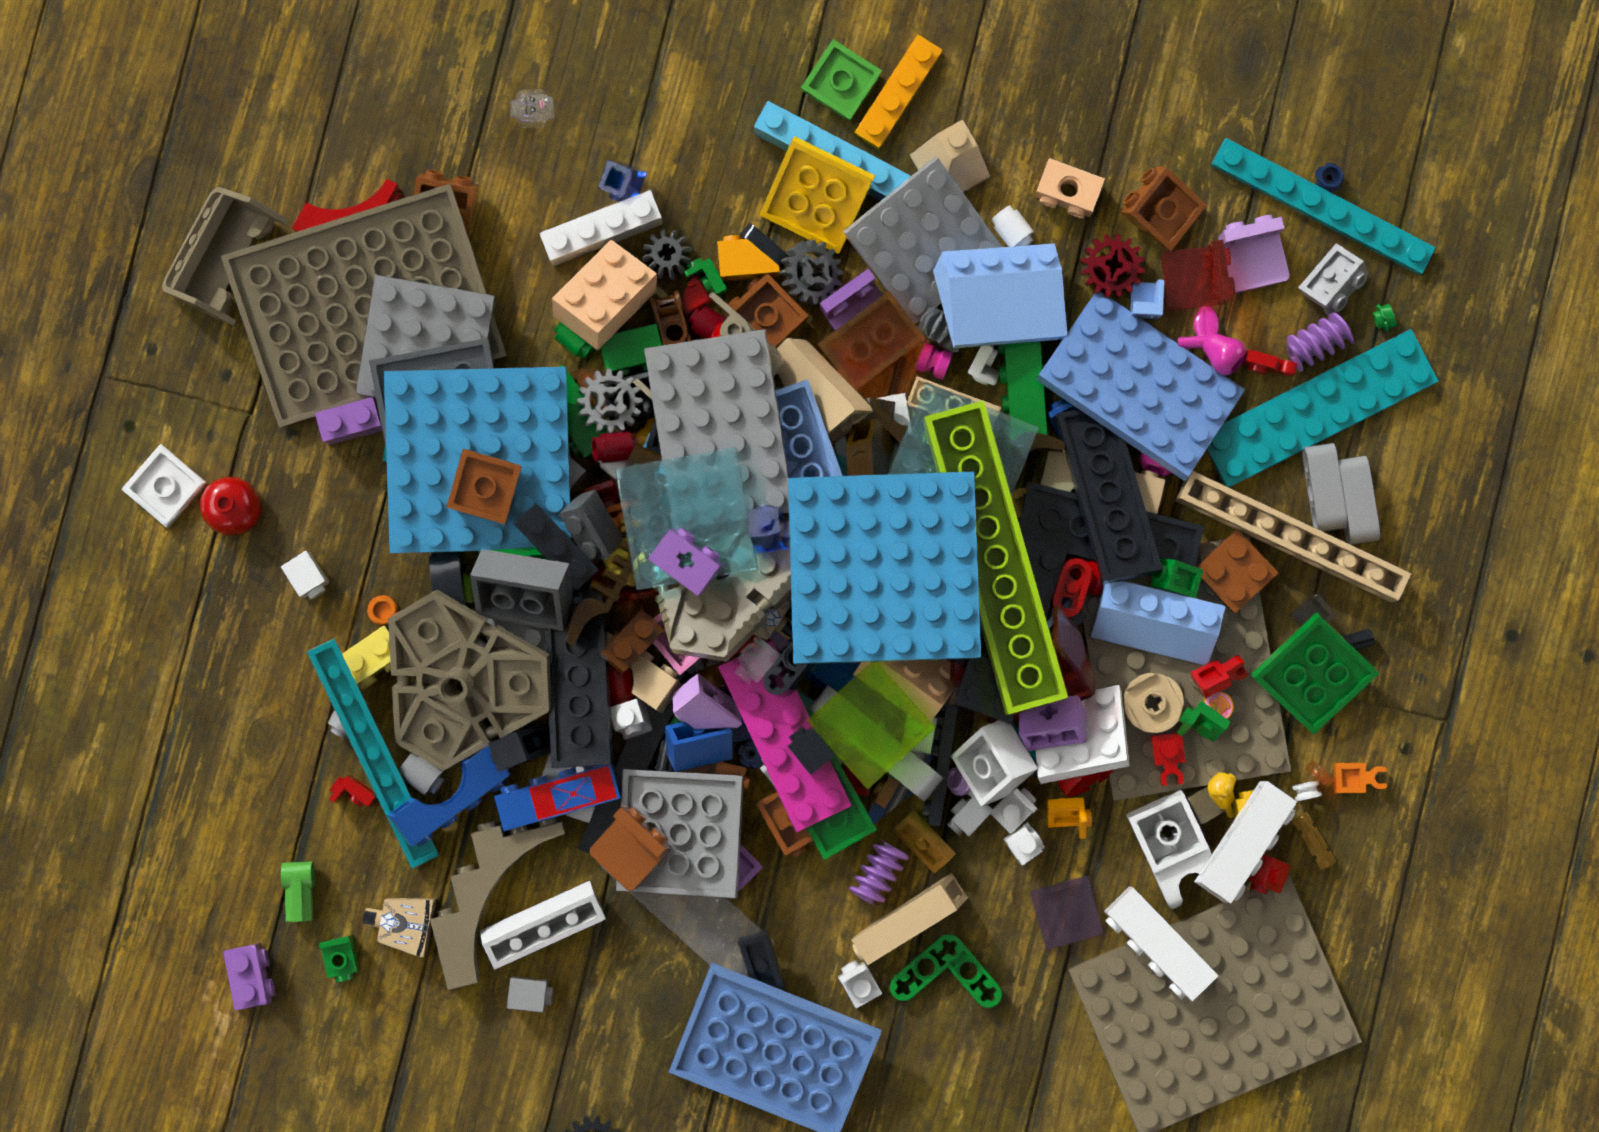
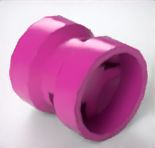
M925 342L915 370L923 373L931 371L934 377L943 380L953 352L946 349L940 352L933 344Z

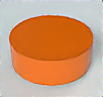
M381 595L370 601L367 612L372 622L386 626L388 625V618L399 612V608L394 599Z

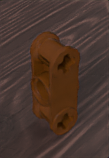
M674 291L673 295L660 299L650 298L663 344L670 345L691 341L684 319L685 313L679 291ZM673 329H679L683 332L682 338L674 342L670 341L667 335Z

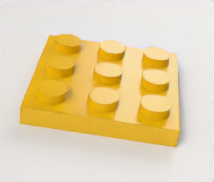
M794 136L760 212V216L809 240L813 239L817 244L825 242L827 249H834L835 253L839 254L847 239L843 231L855 222L875 175Z

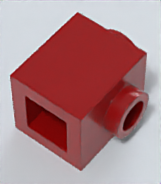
M1263 854L1260 858L1263 861L1260 869L1255 875H1249L1246 882L1251 883L1249 889L1267 895L1268 890L1280 894L1283 885L1287 881L1291 866Z

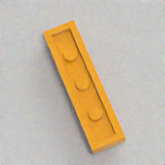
M917 34L855 130L854 135L880 150L938 60L942 49Z

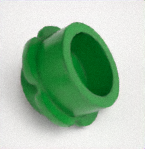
M1377 304V311L1372 313L1374 322L1378 329L1383 328L1388 332L1389 328L1397 326L1395 315L1389 304L1383 306Z

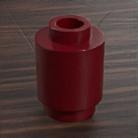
M704 306L702 310L696 308L688 323L692 325L690 329L692 333L702 339L711 338L717 324H723L727 318Z
M629 431L601 433L599 437L592 438L593 458L595 461H601L603 464L627 461L637 443V439L635 436H631Z

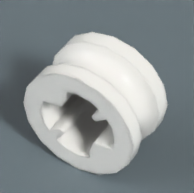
M1319 781L1292 786V789L1297 792L1295 801L1322 796L1321 791L1317 790Z

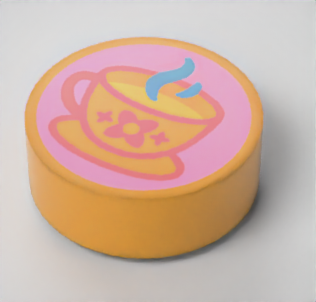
M1220 691L1203 700L1205 704L1226 719L1233 712V701L1224 692Z

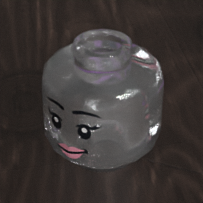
M543 89L518 91L516 100H510L511 118H517V123L521 128L546 127L549 120L554 118L552 96H548Z

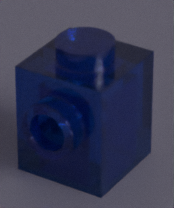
M607 160L598 188L610 193L609 198L621 202L640 194L647 172L624 162Z
M762 505L757 509L748 510L750 539L758 553L788 549L786 520L779 506Z

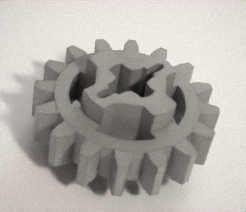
M607 369L605 376L596 371L594 373V381L589 377L584 381L588 388H579L578 393L584 398L577 399L576 405L583 406L584 408L578 415L579 417H588L585 424L587 427L593 423L597 425L596 433H599L602 428H606L607 433H613L614 428L622 432L625 430L624 423L630 427L634 424L635 421L631 416L638 417L641 411L635 407L642 404V399L635 397L640 389L630 386L633 381L632 377L627 380L622 379L623 371H619L616 376H612L611 369ZM610 383L615 384L617 386L605 387L603 384ZM590 394L593 395L592 398L596 401L594 410L590 406ZM618 394L613 405L610 404L601 410L605 399L608 400ZM625 394L629 400L628 410L623 404V396ZM603 417H613V418L616 419V420L609 421V420H604V419H602V418H603Z

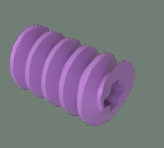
M1333 312L1328 316V320L1325 318L1320 319L1318 326L1312 323L1308 326L1307 331L1304 329L1299 330L1297 337L1294 335L1288 336L1287 351L1292 362L1297 363L1296 368L1302 372L1303 361L1313 366L1312 356L1315 355L1322 361L1324 360L1323 350L1333 355L1335 354L1334 344L1343 350L1345 349L1344 339H1347L1351 344H1354V339L1347 323L1341 316Z
M882 841L883 845L873 844L872 846L877 852V856L870 854L866 856L872 865H861L860 868L866 874L865 877L855 876L854 879L860 886H849L848 888L851 893L876 906L875 901L885 902L886 900L880 891L890 892L892 889L886 881L897 880L892 870H903V866L899 863L898 859H909L907 854Z

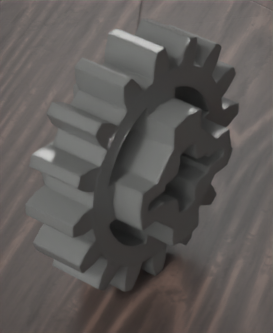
M813 239L806 241V243L804 241L795 244V247L786 251L789 257L781 260L786 269L781 270L780 274L787 278L782 283V286H790L791 290L788 295H798V303L807 301L809 306L817 303L820 304L836 292L834 288L842 285L837 280V276L842 275L843 271L836 267L841 260L833 259L832 256L835 250L830 249L826 251L825 242L818 243L817 245ZM806 253L813 254L817 257L813 258L811 255L807 256ZM807 287H810L812 290L817 289L818 292L807 290Z

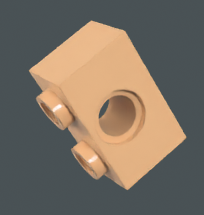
M1049 158L1034 197L1039 198V202L1047 207L1056 208L1058 205L1068 209L1067 213L1074 217L1084 218V215L1090 217L1105 178ZM1065 184L1072 185L1076 190V195L1073 197L1063 195L1061 186Z

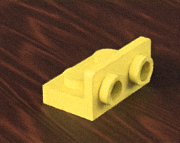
M385 625L342 653L357 686L362 690L377 681L375 676L383 670L387 673L391 672L389 630Z

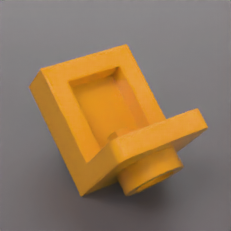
M1084 798L1047 800L1048 828L1078 826L1080 839H1086L1087 827H1092L1091 810L1085 809Z

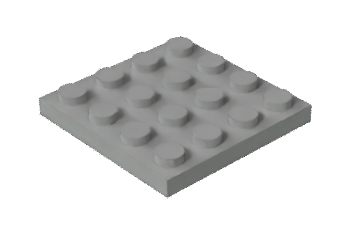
M937 157L930 160L843 231V234L912 325L920 321L928 308H936L941 304L933 270L942 252L1002 247Z
M375 275L356 394L376 397L369 360L488 338L495 296Z
M623 769L621 807H635L646 817L644 822L652 829L655 827L668 838L667 843L672 847L670 852L642 883L630 892L737 898L744 776ZM616 881V891H629L620 882Z

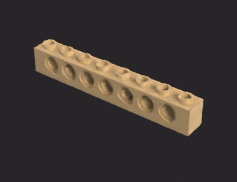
M1194 471L1184 481L1175 500L1182 505L1231 528L1238 529L1246 535H1250L1265 544L1391 603L1399 601L1411 573Z

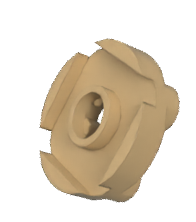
M1146 673L1140 675L1129 683L1123 693L1124 714L1127 720L1143 732L1160 733L1166 731L1178 722L1182 713L1184 697L1180 687L1173 679L1162 674ZM1150 694L1153 698L1159 697L1161 699V702L1158 703L1159 709L1156 712L1152 708L1147 709L1145 706L1148 702L1147 696Z

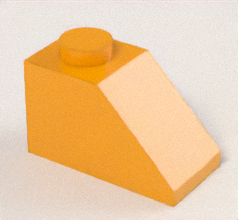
M730 235L723 237V241H717L722 281L755 279L758 276L763 278L767 273L771 277H780L779 265L748 239H741L740 235Z

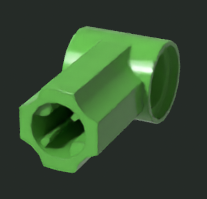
M314 862L282 863L281 885L282 889L285 890L286 922L312 921V888L315 887Z

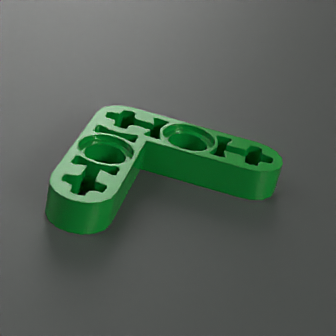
M950 933L938 937L896 973L889 984L893 997L897 1000L906 1001L915 996L948 967L982 1007H994L1000 1002L1002 997L999 985L961 940ZM944 940H947L949 943L954 940L956 942L954 946L956 952L953 955L948 952L941 957L945 963L940 966L936 957L929 952L935 949L938 954L944 948L941 944ZM925 958L932 960L935 967L932 974L927 976L921 975L917 970L919 961ZM965 962H972L977 967L976 975L971 979H965L960 975V967ZM912 968L915 976L922 983L917 985L914 980L908 986L910 990L908 994L904 992L898 994L895 991L898 988L896 981L899 979L903 982L908 980L911 975L906 972ZM982 974L987 977L985 980H982V983L988 989L991 987L995 988L993 992L995 998L992 1001L987 998L981 1000L980 997L983 993L977 985L974 990L969 987L976 983Z

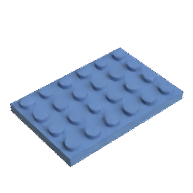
M1100 291L1093 295L1068 331V336L1064 337L1035 380L1185 481L1245 389L1225 375L1217 373L1213 367L1185 348L1178 346V343L1138 316L1131 315L1129 310L1110 297L1105 298V294Z
M711 963L669 1073L817 1132H841L881 1035V1029Z

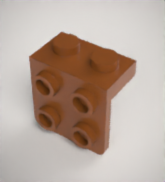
M621 807L613 815L616 820L590 848V855L627 890L632 891L642 883L670 852L672 847L667 843L668 838L656 827L652 829L644 822L646 817L635 807Z

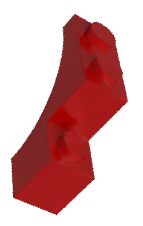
M386 179L373 196L352 207L325 209L305 203L292 229L295 232H299L400 200L402 198V195L399 194L401 189L397 183Z

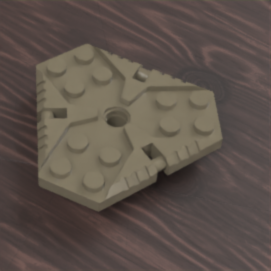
M670 506L653 522L647 531L649 535L643 541L642 548L653 587L659 593L656 598L670 649L673 653L727 662L768 620L765 613L771 607L777 611L791 596L788 513L736 520L735 522H738L736 528L731 527L733 521L684 528L695 536L694 543L702 549L706 545L720 555L718 560L724 564L704 593L699 596L648 560L669 529L673 528ZM691 552L681 555L685 559L684 566L694 565V562L691 560L693 556ZM725 574H730L727 578L721 579ZM679 584V587L670 589L671 586ZM759 595L762 600L755 605L753 600Z
M435 590L388 618L391 676H397V684L392 687L395 743L416 756H421L435 767L444 771L487 747L488 743L494 741V737L499 735L500 738H503L550 711V655L528 641H524L521 637H517L514 633L505 630L502 626L494 627L487 623L488 618L477 614L474 610H470L467 606L460 604L443 592ZM481 633L490 638L488 643L478 639ZM409 676H416L417 683H409ZM452 679L460 681L463 690L457 689L453 685ZM486 717L489 719V721H490L491 724H492V725L489 726V727L486 725V723H485L484 720H483V719L486 718Z

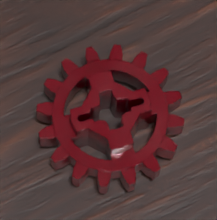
M1105 234L1103 243L1096 238L1092 242L1094 249L1086 247L1084 252L1089 258H1082L1080 264L1087 266V268L1083 269L1080 275L1089 277L1085 286L1088 287L1093 284L1095 286L1093 294H1097L1102 290L1104 291L1105 298H1109L1110 294L1114 293L1116 298L1120 299L1122 290L1127 294H1131L1133 291L1131 284L1138 286L1141 283L1136 275H1143L1145 273V269L1139 267L1145 261V258L1136 256L1141 248L1137 246L1132 249L1130 247L1132 239L1128 238L1124 243L1121 242L1120 234H1117L1114 240H1111L1109 235ZM1110 248L1109 253L1104 257H1095L1103 249ZM1122 251L1128 255L1131 262L1126 261L1121 254ZM1113 256H1115V266L1118 268L1110 278V267L1106 265H1108L1109 262L1112 260ZM1094 271L1100 273L1104 279L1103 282L1097 278ZM1130 276L1124 283L1115 285L1119 277Z

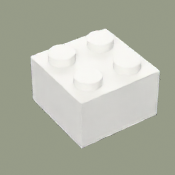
M1001 721L981 727L951 755L981 807L1006 797L1038 769L1012 725Z

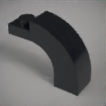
M462 551L431 552L429 566L432 592L439 590L469 608L464 583Z

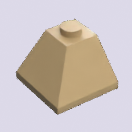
M963 119L939 132L910 154V158L917 170L934 157L939 158L963 193L990 178L979 147Z

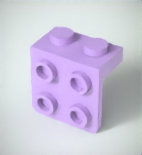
M1265 215L1254 219L1255 223L1244 225L1243 221L1226 225V230H1223L1218 238L1233 292L1239 293L1288 280L1290 274L1280 238V233L1284 229L1282 217L1273 219L1272 215Z

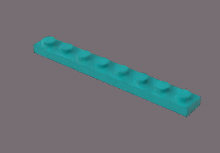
M1227 138L1224 139L1210 165L1418 275L1423 273L1436 248Z
M331 639L308 650L307 653L387 817L390 812L410 799L411 796L336 640ZM387 817L411 868L439 856L432 839L420 847L417 844L413 847L408 845Z

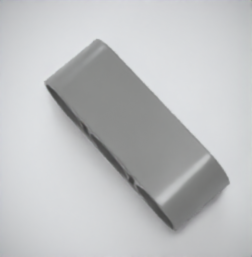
M1334 443L1303 447L1302 457L1313 527L1322 532L1347 528V513L1337 450Z
M1366 456L1340 459L1338 462L1347 513V528L1344 529L1346 541L1350 545L1379 541L1380 527L1368 459Z

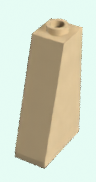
M786 338L776 348L782 355V366L777 373L784 387L808 379L831 445H834L851 430L852 425L860 423L873 412L871 406L807 340Z
M950 873L860 931L851 939L854 943L853 950L860 960L864 959L866 964L869 965L957 911L968 897L954 875Z

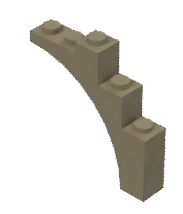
M555 817L538 822L540 828L528 831L527 825L510 829V836H506L502 825L496 827L495 821L477 825L478 832L471 833L479 869H475V865L471 864L457 868L458 874L450 876L459 911L455 912L454 907L436 911L438 917L430 919L448 990L474 984L481 980L477 959L478 932L483 911L493 889L505 872L525 853L544 841L566 834L564 822L557 823Z

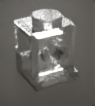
M757 635L753 639L757 644L753 649L751 646H748L737 659L741 662V665L735 671V674L747 684L752 680L758 684L781 655Z

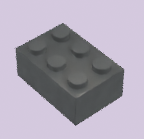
M481 549L470 574L477 614L494 620L564 631L575 605L569 563Z

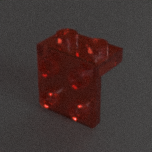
M1224 240L1212 241L1208 247L1167 251L1161 255L1166 304L1169 310L1176 311L1225 305L1232 299L1231 295L1235 294L1234 279L1228 276L1227 268L1228 265H1231L1229 247L1225 248Z

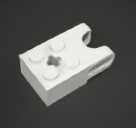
M1180 789L1126 814L1163 896L1172 910L1181 906L1183 902L1179 890L1181 879L1189 873L1200 874L1212 855L1190 805ZM1163 826H1174L1175 829L1171 830L1172 835L1170 837L1160 834Z

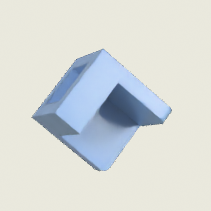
M1158 280L1156 283L1141 282L1138 286L1131 284L1133 289L1130 295L1131 315L1138 316L1141 319L1159 320L1163 315L1164 280Z

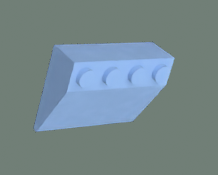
M1055 244L946 251L941 253L933 272L953 348L1060 340L1068 336L1062 268Z

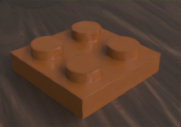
M463 449L446 507L506 524L522 465Z
M1238 529L1196 566L1203 569L1202 582L1233 614L1241 609L1278 574L1277 570Z

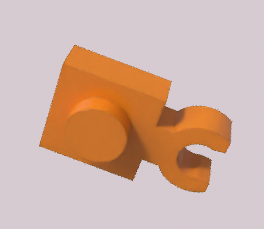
M1333 763L1334 793H1366V784L1375 789L1387 788L1386 783H1378L1375 780V775L1378 772H1387L1386 767L1375 766L1366 771V763Z

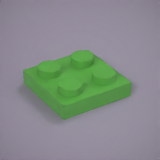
M832 39L801 86V91L850 122L881 76L882 70Z

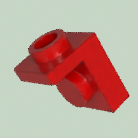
M346 775L344 779L340 776L329 790L333 793L329 798L332 803H338L346 791L350 793L348 798L360 807H363L364 804L368 807L373 806L378 799L373 790L353 775Z

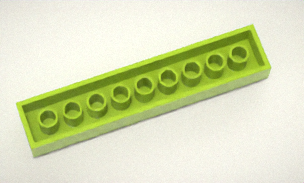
M984 400L925 416L923 424L937 473L974 472L980 626L1005 714L1009 715L1068 698Z

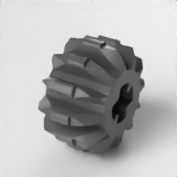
M662 229L660 230L661 239L658 240L653 234L649 236L650 241L654 245H643V250L650 253L642 257L643 262L651 263L649 268L654 272L659 268L657 277L660 280L663 279L665 272H668L670 280L675 279V270L684 275L685 269L681 264L688 265L692 262L689 257H686V255L692 253V247H683L687 243L685 236L676 241L678 234L676 230H673L670 238H668L665 230ZM665 249H670L671 253L675 252V254L671 255V260L665 261L664 256L662 258L659 257L664 255Z
M934 307L928 308L919 321L920 323L917 327L919 334L948 351L958 352L960 348H953L944 312Z

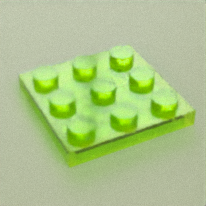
M871 662L806 720L867 789L936 728L878 662Z

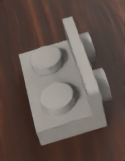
M1336 243L1298 289L1301 294L1321 306L1325 314L1329 316L1331 313L1339 312L1345 307L1349 296L1355 289H1359L1364 285L1368 271L1363 260Z

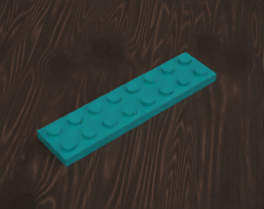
M1412 329L1223 423L1206 451L1224 486L1229 488L1304 450L1303 447L1312 446L1437 383L1438 379Z

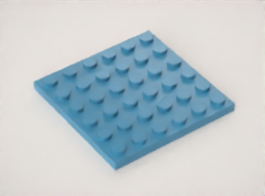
M567 367L384 371L390 553L481 551V549L499 550L534 547L514 524L536 503L572 540L571 533L568 532L565 523L562 522L563 518L559 517L563 509L571 502ZM463 449L522 465L506 524L446 507Z
M974 472L788 478L793 664L981 658Z

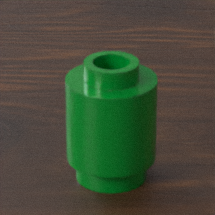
M561 322L555 327L554 332L557 334L554 339L574 357L577 358L579 356L585 360L595 350L593 346Z

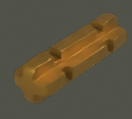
M1307 812L1300 814L1293 820V823L1298 831H1302L1301 837L1312 856L1316 855V863L1322 870L1331 867L1336 862V859L1331 851L1327 852L1328 846L1318 828L1312 826L1314 822Z

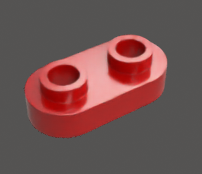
M1071 559L1062 567L1051 601L1053 612L1061 618H1071L1082 609L1092 577L1091 567L1082 559ZM1074 569L1079 572L1078 580H1073L1070 577L1071 570ZM1062 598L1070 600L1071 605L1068 609L1062 607Z

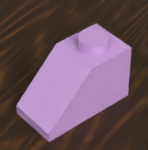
M699 673L672 693L673 713L681 722L688 723L694 729L738 728L742 725V716L734 699Z

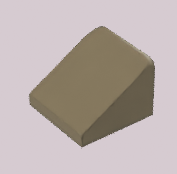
M1208 786L1186 797L1198 825H1202L1225 812V809H1219L1209 796Z

